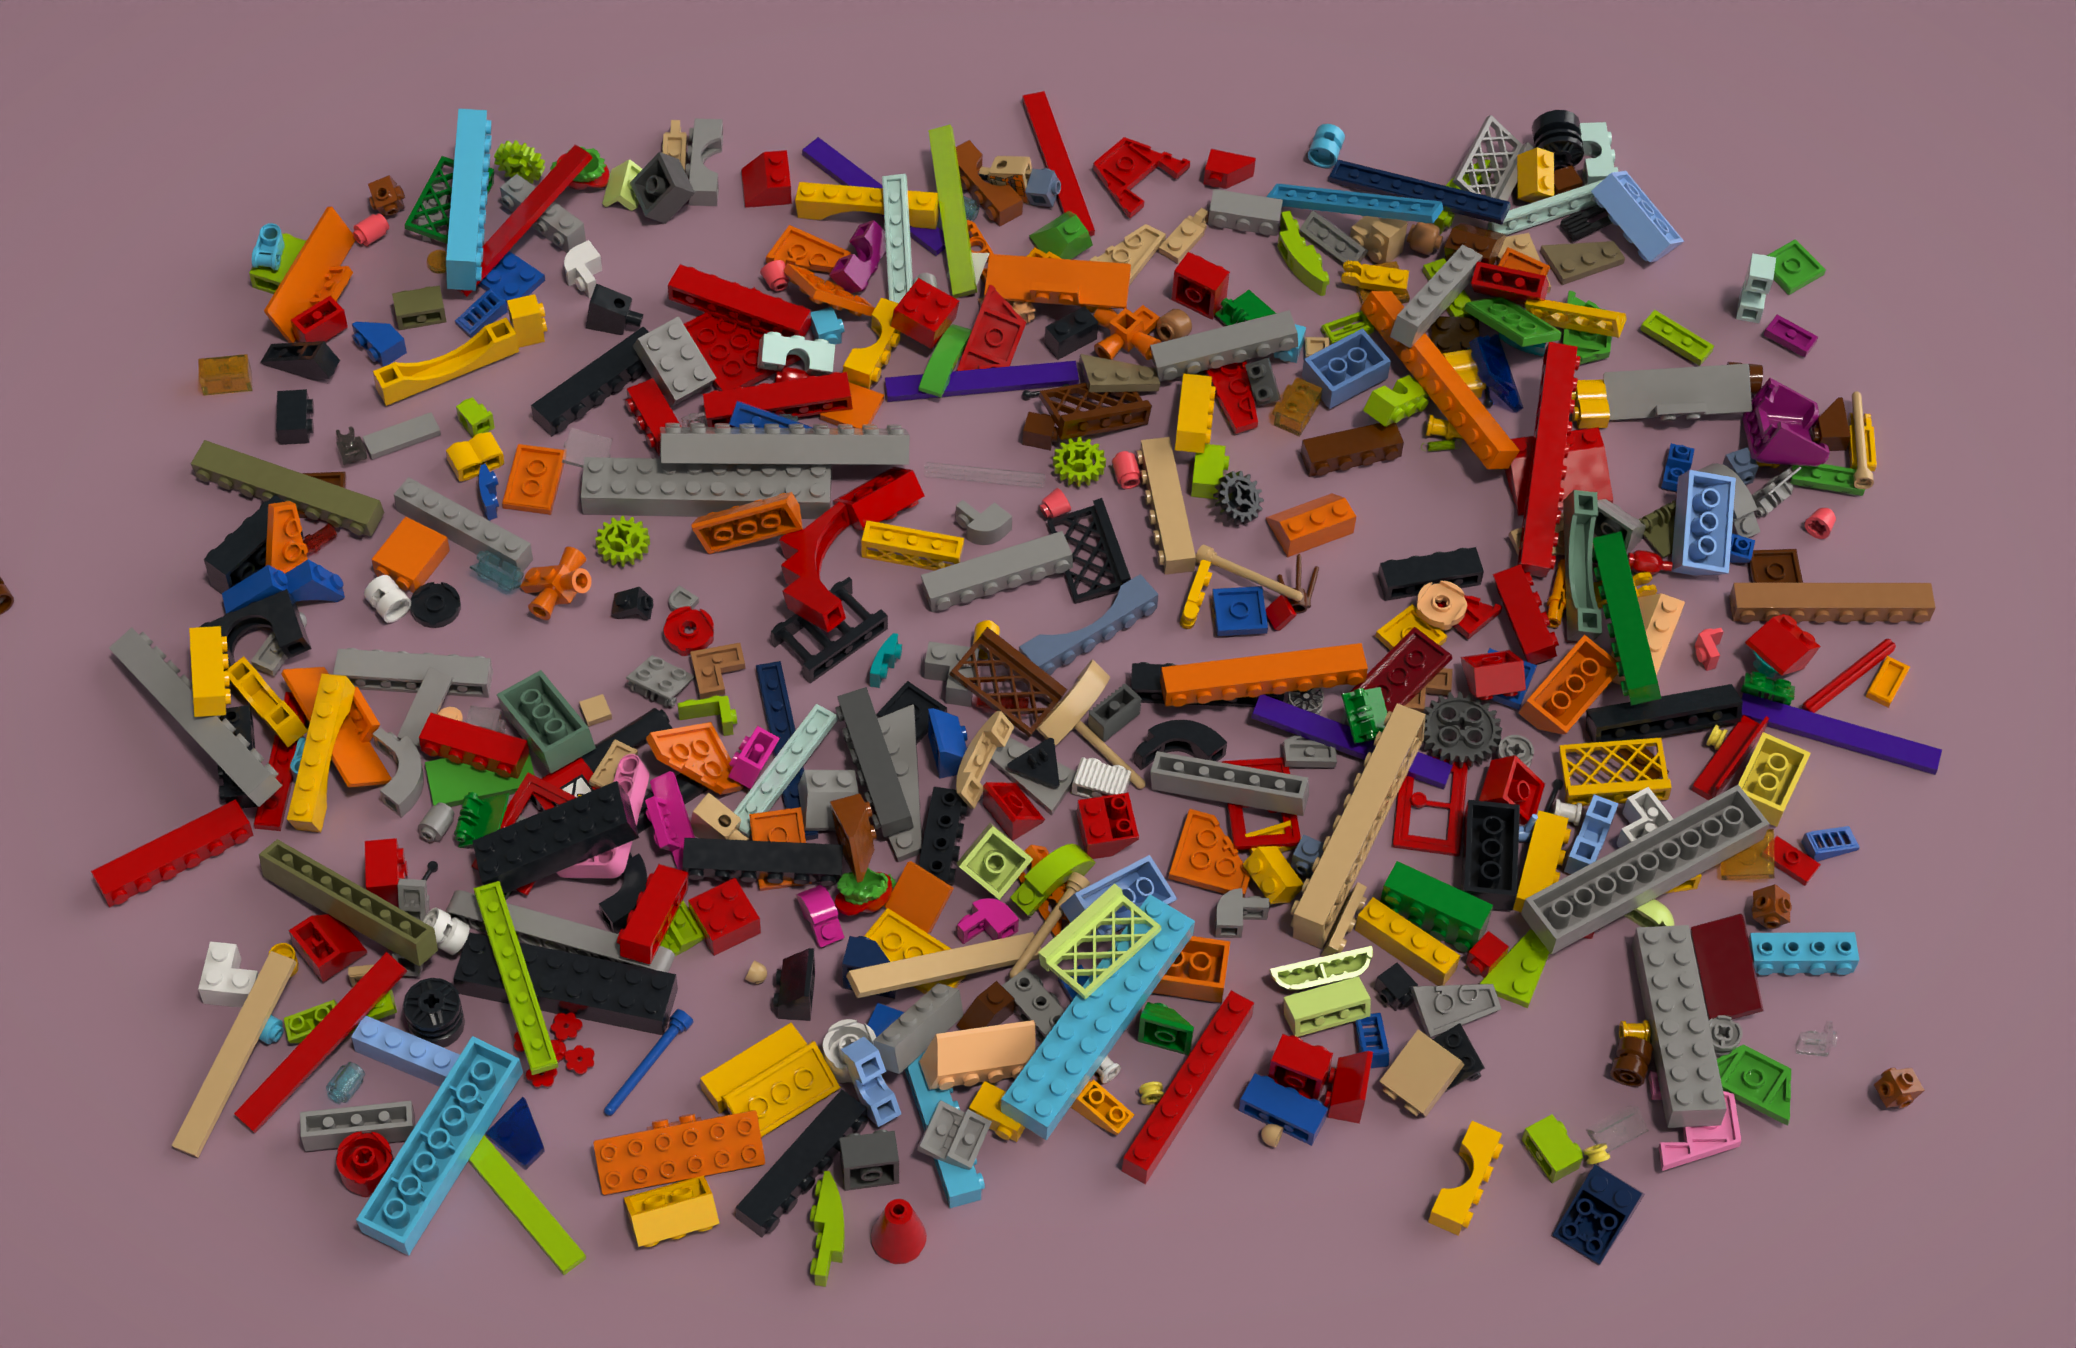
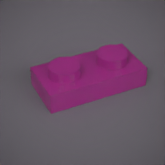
M1778 314L1764 332V336L1803 357L1807 356L1818 339V336Z

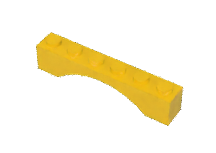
M799 182L795 198L798 218L822 220L834 214L851 211H864L884 215L883 188ZM908 190L910 226L936 229L940 212L938 193Z
M507 317L484 326L465 344L445 355L417 363L394 362L374 370L373 376L376 389L387 406L518 353L517 334Z
M321 674L287 820L296 830L320 833L322 831L327 810V781L332 751L340 727L350 712L355 692V686L347 676Z

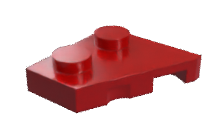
M1464 595L1467 602L1465 616L1453 627L1467 639H1470L1501 613V605L1495 603V606L1481 603L1480 598ZM1436 602L1438 607H1446V602Z

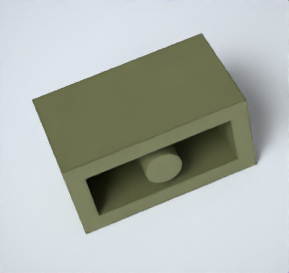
M440 285L392 293L399 330L447 322Z

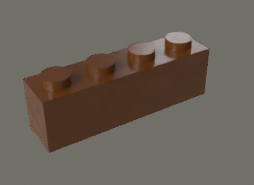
M1395 422L1386 427L1381 423L1303 439L1300 455L1309 477L1323 476L1329 472L1345 471L1352 467L1367 466L1375 462L1394 460L1401 457L1404 441Z

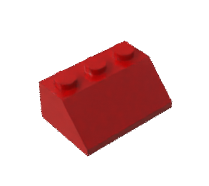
M892 467L833 500V503L835 505L840 501L845 504L851 526L854 529L864 531L866 521L879 523L884 519H893L898 515V511L903 508L909 509L919 503L918 500L925 497L913 470Z

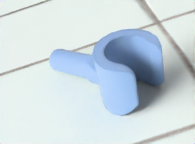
M1532 814L1525 826H1519V842H1530L1531 829L1538 819L1536 814Z

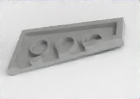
M1009 737L1005 747L996 748L990 763L999 771L1005 772L1013 783L1020 785L1028 792L1030 798L1045 807V811L1052 816L1072 787L1076 771L1057 762L1060 786L1053 788L1008 770L1007 764L1032 749Z

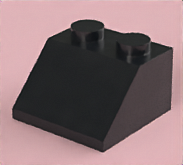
M808 948L784 958L782 969H777L776 985H780L779 993H774L773 1009H778L779 1019L811 1021L815 983V952L813 948Z

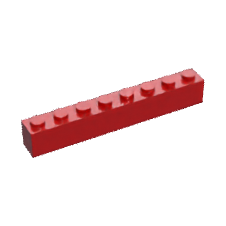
M1232 990L1230 991L1123 1157L1122 1172L1146 1185L1251 1020L1254 1002Z

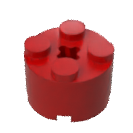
M360 1131L347 1136L340 1143L337 1150L336 1164L344 1186L351 1192L366 1198L373 1194L394 1158L388 1141L382 1135L376 1132L362 1133Z

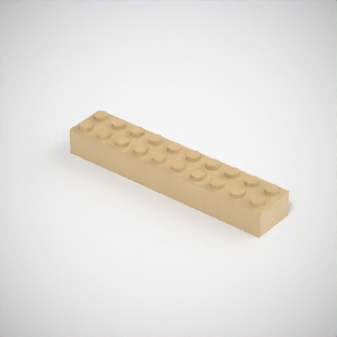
M1398 703L1393 712L1389 711L1384 721V726L1386 727L1383 733L1378 732L1374 741V746L1376 747L1373 753L1369 752L1365 758L1363 774H1357L1353 785L1355 790L1353 794L1347 795L1343 805L1345 810L1342 816L1338 814L1333 824L1335 831L1332 837L1327 836L1322 848L1324 853L1321 858H1316L1312 867V872L1314 873L1311 879L1307 878L1303 884L1301 900L1294 902L1291 910V915H1294L1291 921L1293 938L1323 949L1424 740L1426 714Z

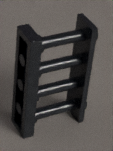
M850 577L842 582L835 583L829 591L841 601H844L863 622L854 628L850 627L843 620L836 626L844 634L838 640L831 641L816 625L797 614L785 622L778 623L771 631V642L774 647L785 642L804 661L803 675L810 684L888 629V615L882 609L875 614H870L851 595L853 594ZM805 628L824 649L816 655H811L793 635Z

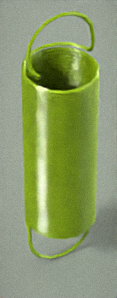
M1453 440L1427 443L1429 451L1451 450L1455 448Z

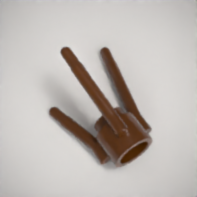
M1301 554L1297 555L1296 588L1293 589L1300 591L1303 594V598L1300 601L1288 598L1296 614L1304 613L1307 611V608L1311 607V597L1319 567L1315 566L1306 594L1305 590L1301 588ZM1279 574L1277 576L1279 583L1285 585L1282 575Z

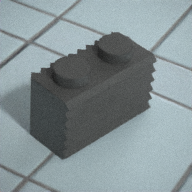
M1122 684L1119 690H1115V693H1111V696H1108L1107 699L1104 698V701L1096 704L1093 710H1089L1088 728L1105 742L1140 714L1141 697L1127 684Z

